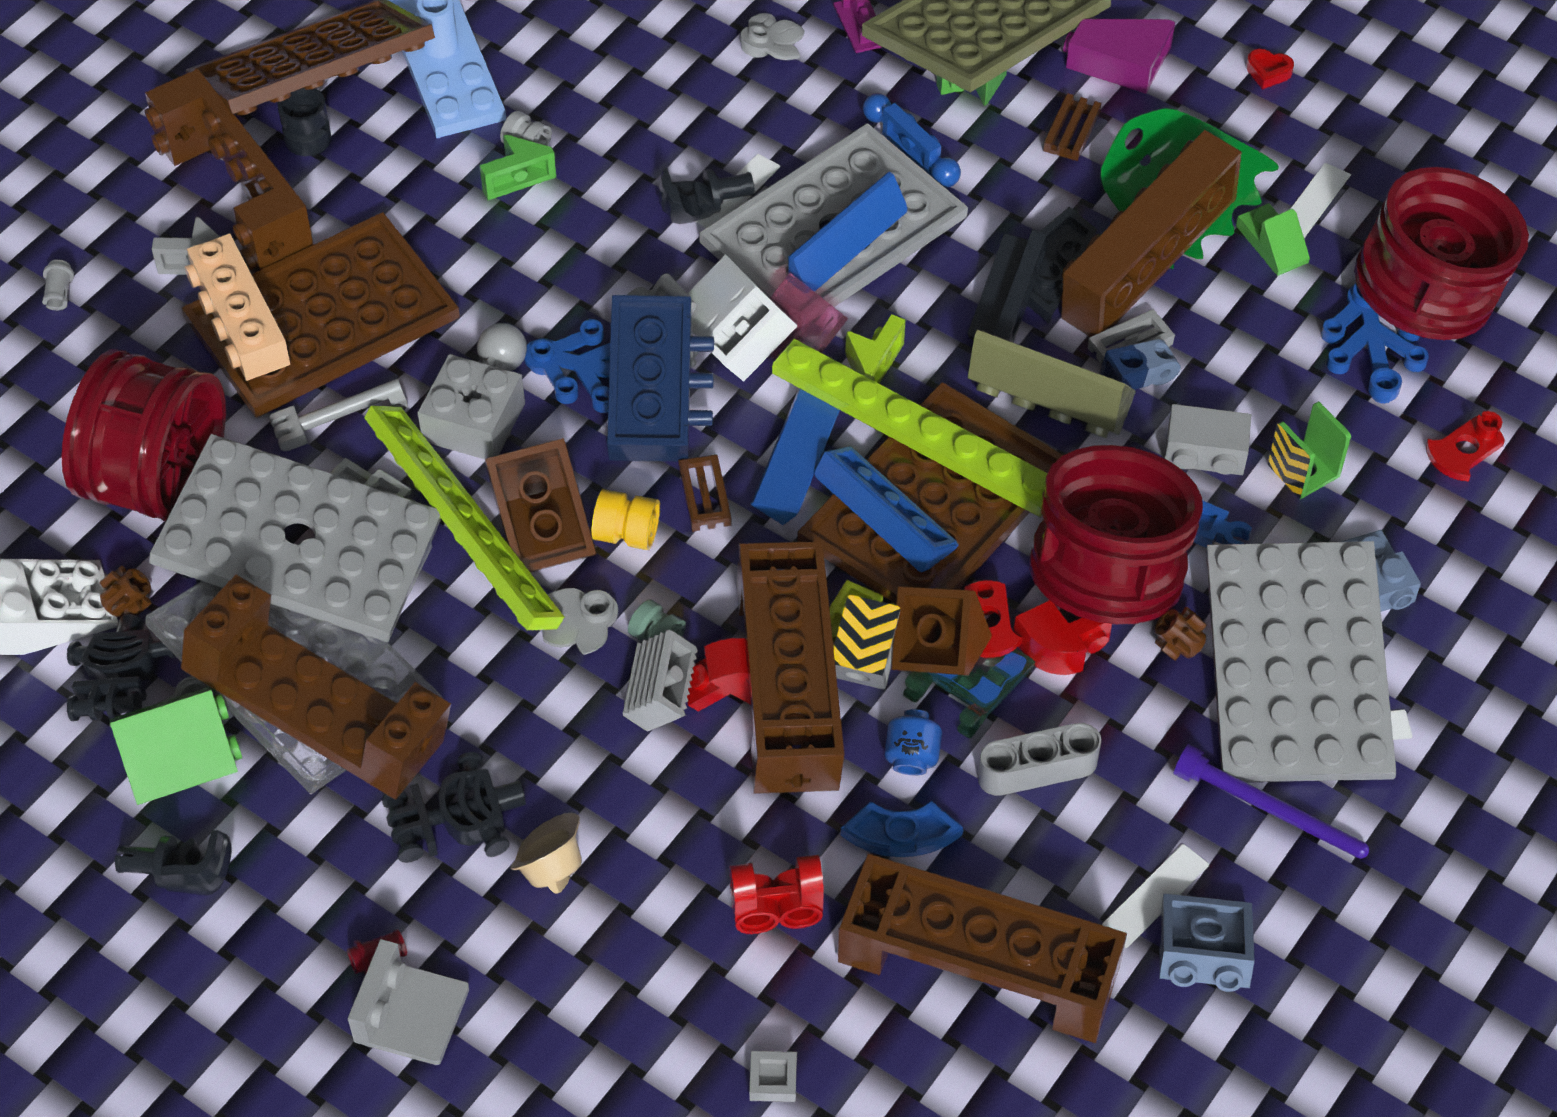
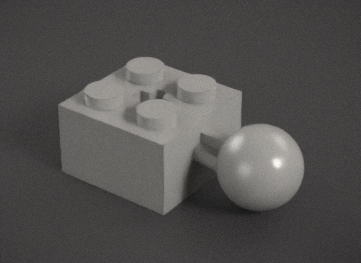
M497 323L487 327L481 333L477 343V353L481 363L451 354L448 355L418 411L420 431L430 444L484 460L500 454L525 405L522 374L511 372L522 364L527 352L525 337L519 329L507 323Z

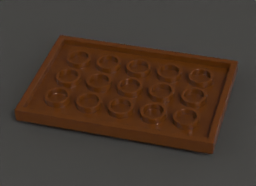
M373 0L186 69V72L189 73L199 69L218 93L231 114L246 115L254 112L257 109L256 105L267 101L273 103L290 98L293 91L301 88L306 90L318 88L325 84V79L336 75L338 77L353 75L359 71L358 67L368 63L381 64L392 59V54L402 50L406 52L419 50L425 46L426 41L434 39L435 35L432 24L389 0Z
M384 212L251 274L285 339L290 360L289 366L246 381L240 367L233 369L225 351V346H228L226 340L219 341L211 323V319H214L213 314H205L199 299L181 308L184 319L255 418L460 318L459 307Z
M943 382L920 405L1046 473L1049 472L1051 465L1063 456L1061 453ZM889 437L867 461L954 538L959 544L957 549L930 569L919 572L835 494L797 531V541H823L824 558L897 605L898 586L959 590L1030 512Z

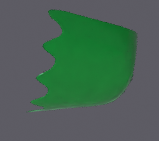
M1164 108L1134 117L1127 121L1118 132L1101 167V181L1104 190L1118 211H1125L1133 203L1139 190L1143 187L1148 188L1156 180L1161 168L1167 163L1171 164L1180 155L1184 145L1189 140L1194 141L1204 130L1242 152L1236 200L1184 253V255L1201 260L1204 256L1201 247L1202 239L1209 235L1232 236L1234 234L1232 222L1234 209L1240 205L1257 206L1262 203L1254 182L1255 177L1265 171H1276L1279 169V166L1262 152L1187 113ZM1140 128L1143 131L1142 140L1135 148L1127 149L1125 147V140L1132 130ZM1149 155L1151 162L1147 166L1141 165L1140 160L1142 161L1144 156Z

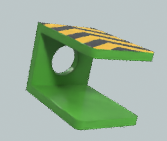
M1318 401L1312 406L1304 442L1285 422L1282 421L1277 424L1268 466L1299 499H1302L1341 476L1351 434ZM1314 466L1316 472L1314 475L1310 476L1312 467Z

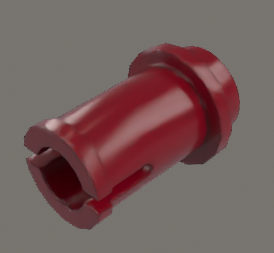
M395 929L393 932L363 943L360 940L354 941V946L347 949V954L355 974L360 972L367 973L380 939L397 943L400 957L407 956L406 945L400 931Z

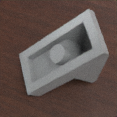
M196 217L192 238H154L152 253L158 274L187 275L185 266L190 265L187 248L220 236L199 217Z

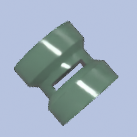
M649 599L643 602L632 615L628 625V633L639 641L648 640L649 637L654 638V635H660V632L665 633L666 630H672L682 637L685 632L686 622L675 614L667 615L664 613L661 605Z

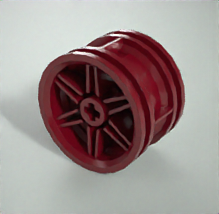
M1443 167L1419 168L1407 172L1397 179L1389 190L1386 200L1379 210V215L1356 258L1354 274L1357 287L1364 300L1378 315L1407 333L1437 340L1461 339L1476 333L1486 324L1505 286L1528 248L1529 233L1526 221L1518 207L1506 194L1491 183L1473 174Z
M110 349L101 354L90 365L73 397L66 419L61 458L62 473L71 494L85 500L91 499L103 505L112 504L134 510L147 517L159 518L166 522L210 435L213 434L224 438L226 400L219 379L211 373L197 372L188 367L168 366L153 362L143 355L130 354L120 349Z
M1094 445L1076 449L1061 456L1051 465L1046 476L1045 489L1041 499V513L1044 520L1039 524L1034 534L1033 547L1030 552L1029 571L1035 585L1045 597L1058 607L1076 616L1095 622L1116 625L1138 624L1164 615L1178 603L1183 591L1184 580L1188 571V555L1186 551L1195 540L1203 512L1200 491L1187 473L1175 464L1158 455L1140 449L1117 445Z

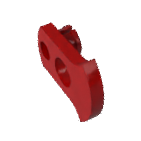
M1484 411L1481 415L1475 416L1443 439H1427L1426 452L1429 460L1444 475L1456 480L1469 482L1471 477L1469 470L1503 447L1505 439L1500 431L1503 423L1502 418L1495 412ZM1460 441L1470 442L1474 444L1477 451L1470 454L1463 453L1458 450L1456 443Z
M983 580L964 587V590L976 592L984 616L995 612L1000 617L997 625L989 627L992 637L980 657H1001L1020 646L1023 637L1016 635L1011 628L1005 584L998 581Z

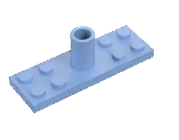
M389 0L432 24L435 35L434 39L426 41L425 46L419 50L412 52L402 50V53L436 138L506 121L505 108L460 1Z

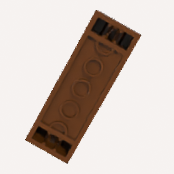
M199 69L145 92L149 107L145 109V115L150 126L155 131V134L151 135V139L159 155L166 154L172 164L177 166L211 150L217 160L223 159L231 179L234 182L240 181L243 185V191L248 201L233 208L237 224L233 225V231L242 245V249L239 252L249 271H260L313 245L306 205L237 117L229 112L218 93Z
M823 541L740 544L736 582L739 616H744L753 719L751 767L754 794L839 791L844 762V745ZM792 745H800V747L793 749Z
M235 574L184 629L181 669L396 800L443 743L451 703L414 682L398 703L394 702L270 627L268 620L271 595Z
M867 854L839 928L838 962L881 975L888 953L1045 1001L1057 1005L1052 1030L1096 1043L1120 969L1127 933Z

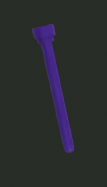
M1188 744L1182 752L1173 775L1187 782H1190L1191 779L1199 782L1202 779L1356 858L1362 859L1368 856L1369 846L1365 842L1209 764L1210 759L1203 756L1204 751Z

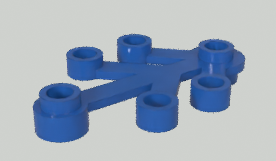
M1355 283L1348 291V305L1334 318L1327 319L1323 323L1321 337L1329 344L1341 343L1344 339L1346 327L1360 315L1362 316L1363 326L1340 348H1334L1329 352L1326 365L1328 370L1334 374L1346 373L1350 368L1352 358L1367 344L1373 372L1368 385V391L1373 400L1386 404L1398 397L1402 378L1398 372L1389 368L1385 346L1404 357L1403 364L1405 368L1412 372H1421L1426 368L1429 354L1425 348L1414 346L1410 343L1417 341L1420 336L1407 333L1398 328L1396 334L1380 324L1378 314L1364 300ZM1329 330H1336L1338 333H1333ZM1412 357L1419 358L1420 361L1414 360ZM1335 359L1342 360L1343 363L1336 362Z
M589 319L581 324L580 332L558 341L539 338L527 344L525 364L532 372L547 376L555 389V397L558 402L570 404L575 402L579 396L578 384L573 378L564 376L561 368L575 371L592 398L594 410L600 413L608 412L609 400L599 401L598 399H609V387L603 386L598 377L609 379L610 363L606 361L610 360V343L581 355L569 353L585 345L595 346L600 344L604 338L601 322ZM589 331H596L597 333H595V334H588L587 332H589ZM563 389L572 390L570 392H562Z

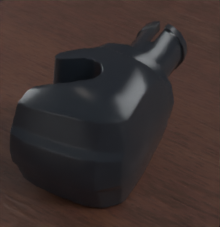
M668 168L662 170L659 182V203L673 223H692L720 212L723 200L754 196V182L750 172L718 178L713 169L703 171V183L694 181L672 182Z
M212 830L205 857L197 864L195 863L201 857V852L194 839H189L179 848L177 840L173 836L161 837L156 848L119 845L117 853L123 854V856L115 855V869L117 873L153 874L156 886L166 888L170 892L209 896L221 888L227 875L232 854L231 840L227 834L218 830Z

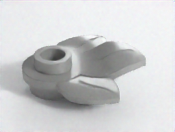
M757 14L749 19L748 27L741 31V48L752 57L760 58L769 54L780 60L799 59L800 53L793 44L803 38L805 31L801 26L792 21L780 20L777 22L772 14Z
M565 588L548 594L565 618L558 629L545 630L543 634V641L559 648L570 647L576 644L583 655L592 653L604 645L608 639V627L614 624L618 617V605L613 597L601 590H594L585 594L576 588ZM595 611H602V612H603V613H600V614H592V613L595 612Z

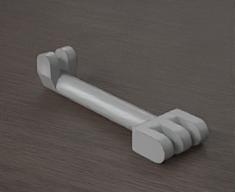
M395 379L299 417L293 405L271 414L269 419L272 427H274V433L278 439L280 449L282 451H290L308 444L304 431L389 399L392 407H402L403 410L407 408L408 403L398 379Z

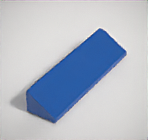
M886 173L788 256L789 283L807 295L813 294L907 213V204L893 173Z
M800 388L798 389L750 505L781 525H785L797 516L839 414V409Z
M851 446L824 452L814 472L815 477L919 572L930 569L957 549L959 544L954 538Z

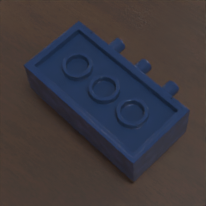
M612 295L607 437L609 460L678 462V460L689 459V426L713 425L712 410H690V388L713 389L714 387L713 373H690L691 352L714 351V336H691V296Z

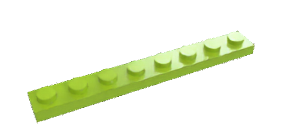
M793 339L773 362L772 374L1038 517L1042 516L1041 499L1048 473L796 339Z
M370 406L364 418L375 431L376 437L385 444L394 456L395 462L404 469L414 482L415 488L424 495L433 508L437 509L440 518L453 533L455 540L470 555L477 569L486 576L495 588L497 595L506 602L517 617V621L526 630L558 629L565 618L402 407Z

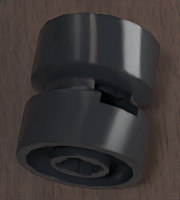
M301 88L291 92L290 98L277 103L280 122L283 126L282 132L285 146L290 152L299 156H314L323 152L330 145L332 138L325 97L319 90Z

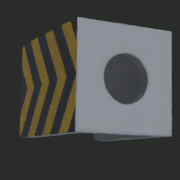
M854 595L847 597L834 644L837 679L883 690L886 689L892 667L894 634L900 615L899 606Z

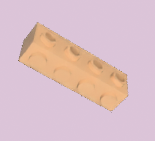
M231 234L187 248L190 265L185 266L188 280L192 288L199 286L201 292L198 293L201 306L206 315L209 313L213 314L214 319H211L214 332L219 341L226 340L228 346H225V351L232 368L240 367L246 381L289 366L290 360L285 339Z

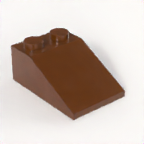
M564 438L485 459L488 477L508 545L530 573L596 555Z

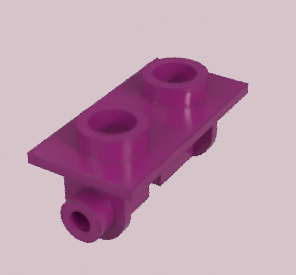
M842 0L833 3L855 53L882 48L862 36V24L876 16L869 0Z

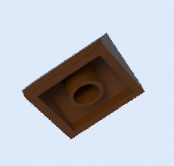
M898 586L896 606L900 607V615L894 634L891 670L969 676L992 637L976 592L970 590Z

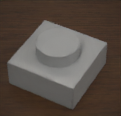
M751 1051L750 1101L796 1102L797 1052Z

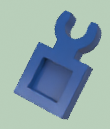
M1202 500L1203 512L1193 543L1207 548V545H1214L1215 542L1222 545L1244 544L1233 537L1249 540L1252 531L1250 525L1241 521L1228 522L1229 511Z

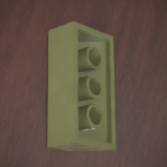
M977 330L974 336L968 379L978 383L977 391L998 398L1000 391L1014 396L1012 404L1034 411L1036 405L1050 409L1048 417L1070 425L1072 418L1087 423L1085 431L1103 438H1107L1109 432L1117 435L1120 434L1136 393L1134 389L1125 383Z

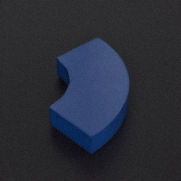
M870 801L841 827L840 835L850 843L868 852L889 857H914L935 852L953 843L963 835V827L932 801L919 809L904 812L887 810Z

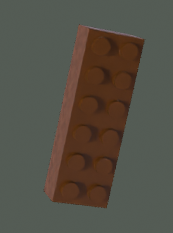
M1206 130L1194 141L1189 140L1182 148L1180 155L1171 164L1167 163L1161 168L1156 180L1148 188H1141L1136 194L1133 203L1125 211H1119L1113 217L1110 226L1101 235L1097 234L1090 240L1086 251L1077 260L1074 258L1067 263L1062 272V319L1089 337L1112 328L1236 200L1242 152Z

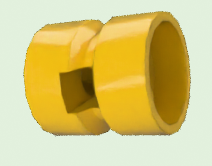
M602 489L594 509L592 539L617 544L622 538L629 547L649 551L657 533L660 501L637 495L629 501L626 493Z

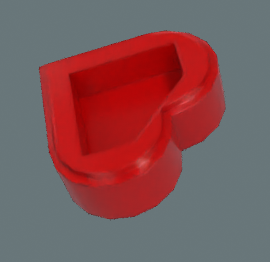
M1266 49L1251 51L1248 54L1246 63L1247 71L1262 90L1290 79L1294 68V61L1290 56L1282 53L1272 54Z

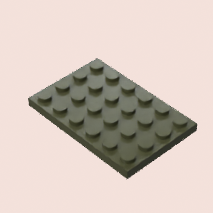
M903 0L862 24V36L971 93L1078 27L1083 19H1091L1111 7V0Z

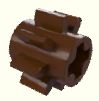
M120 566L116 571H111L99 582L105 588L100 595L101 604L113 616L121 617L126 614H140L152 603L146 597L151 591L150 582L137 569L131 568L126 571L124 566Z
M1185 607L1181 613L1176 609H1171L1160 617L1155 626V633L1159 636L1155 640V644L1174 661L1177 660L1180 654L1185 658H1191L1198 654L1205 645L1206 634L1202 630L1206 628L1207 624L1188 607Z

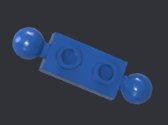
M875 93L866 98L863 104V113L871 122L883 123L882 135L943 187L954 186L959 181L961 176L959 164L951 158L940 157L941 145L937 138L932 134H928L918 125L910 113L903 111L896 103L891 105L890 100L883 94Z

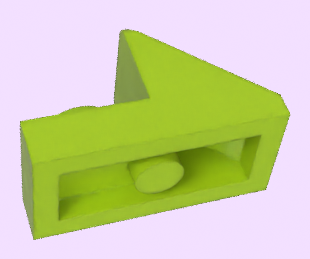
M891 314L884 327L879 326L876 329L872 340L847 331L846 357L851 369L880 384L904 345L906 320Z

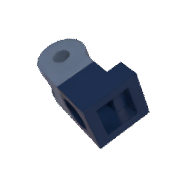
M1158 339L1106 350L1099 374L1125 383L1136 390L1151 384L1157 386L1170 382L1180 372L1181 365L1166 342Z

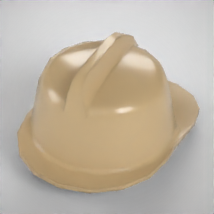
M564 813L553 817L533 830L519 847L515 861L510 867L511 870H519L529 883L536 888L548 886L555 894L562 892L569 882L570 875L582 863V856L576 839V833L580 824L579 815L576 813Z

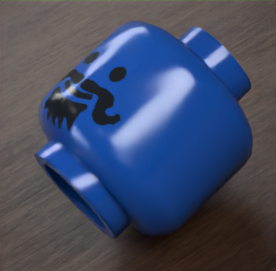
M916 709L905 710L904 716H898L890 720L886 732L884 757L893 765V770L905 775L919 776L926 774L927 769L934 767L938 763L940 755L941 727L938 723L929 719V713Z

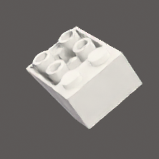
M726 254L688 293L696 303V309L692 313L691 331L696 336H714V351L712 353L743 382L797 327Z
M0 559V655H25L116 628L118 626L117 617L107 612L100 601V595L105 590L99 583L105 577L100 560Z

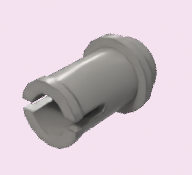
M53 260L43 270L46 284L42 303L50 310L59 311L68 306L69 283L74 279V272L66 261Z

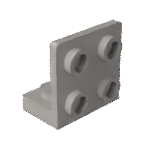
M380 939L348 1016L354 1043L439 1065L469 992L468 983L405 966V963L401 961L398 944Z

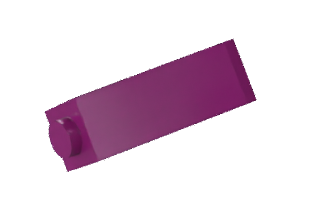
M1083 19L1076 31H1070L1066 37L1063 51L1068 53L1066 68L1147 94L1171 48L1175 21L1169 19Z

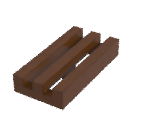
M1067 93L1045 139L1043 151L1078 161L1101 112L1102 103L1094 101L1093 105L1087 104V98L1081 97L1079 101H1075L1074 95ZM1070 110L1074 111V113L1071 117V120L1064 132V135L1059 145L1057 146L1055 145V142L1062 130V127L1069 115ZM1082 114L1088 115L1073 149H1067Z
M718 455L678 460L692 532L700 531V526L707 525L708 529L716 528V523L722 522L724 527L732 526V518ZM703 466L711 467L720 512H713ZM690 468H695L704 514L698 515L689 474Z

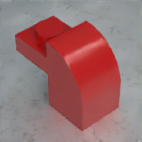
M1049 600L1015 617L1014 633L1023 637L1022 643L1018 647L1034 666L1051 674L1070 675L1083 671L1087 652L1090 654L1096 653L1109 642L1112 624L1095 622L1085 618L1068 623L1055 604Z
M746 638L724 639L704 646L706 658L697 662L692 667L694 673L691 674L693 680L689 681L691 687L688 688L690 693L687 695L688 706L699 712L730 694L751 705Z

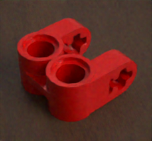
M818 854L796 857V868L780 873L774 880L764 874H754L752 863L729 865L730 894L735 926L741 933H764L775 928L778 923L787 928L799 929L810 927L822 920L824 885Z

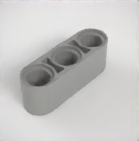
M1075 723L990 742L982 749L980 754L978 783L986 793L999 796L1084 778L1091 775L1096 769L1101 747V735L1092 725ZM1080 748V749H1083V750H1085V751H1087V752H1078V751H1075L1074 749ZM1040 757L1045 759L1046 761H1037L1033 758ZM1000 766L1005 770H995L991 767Z

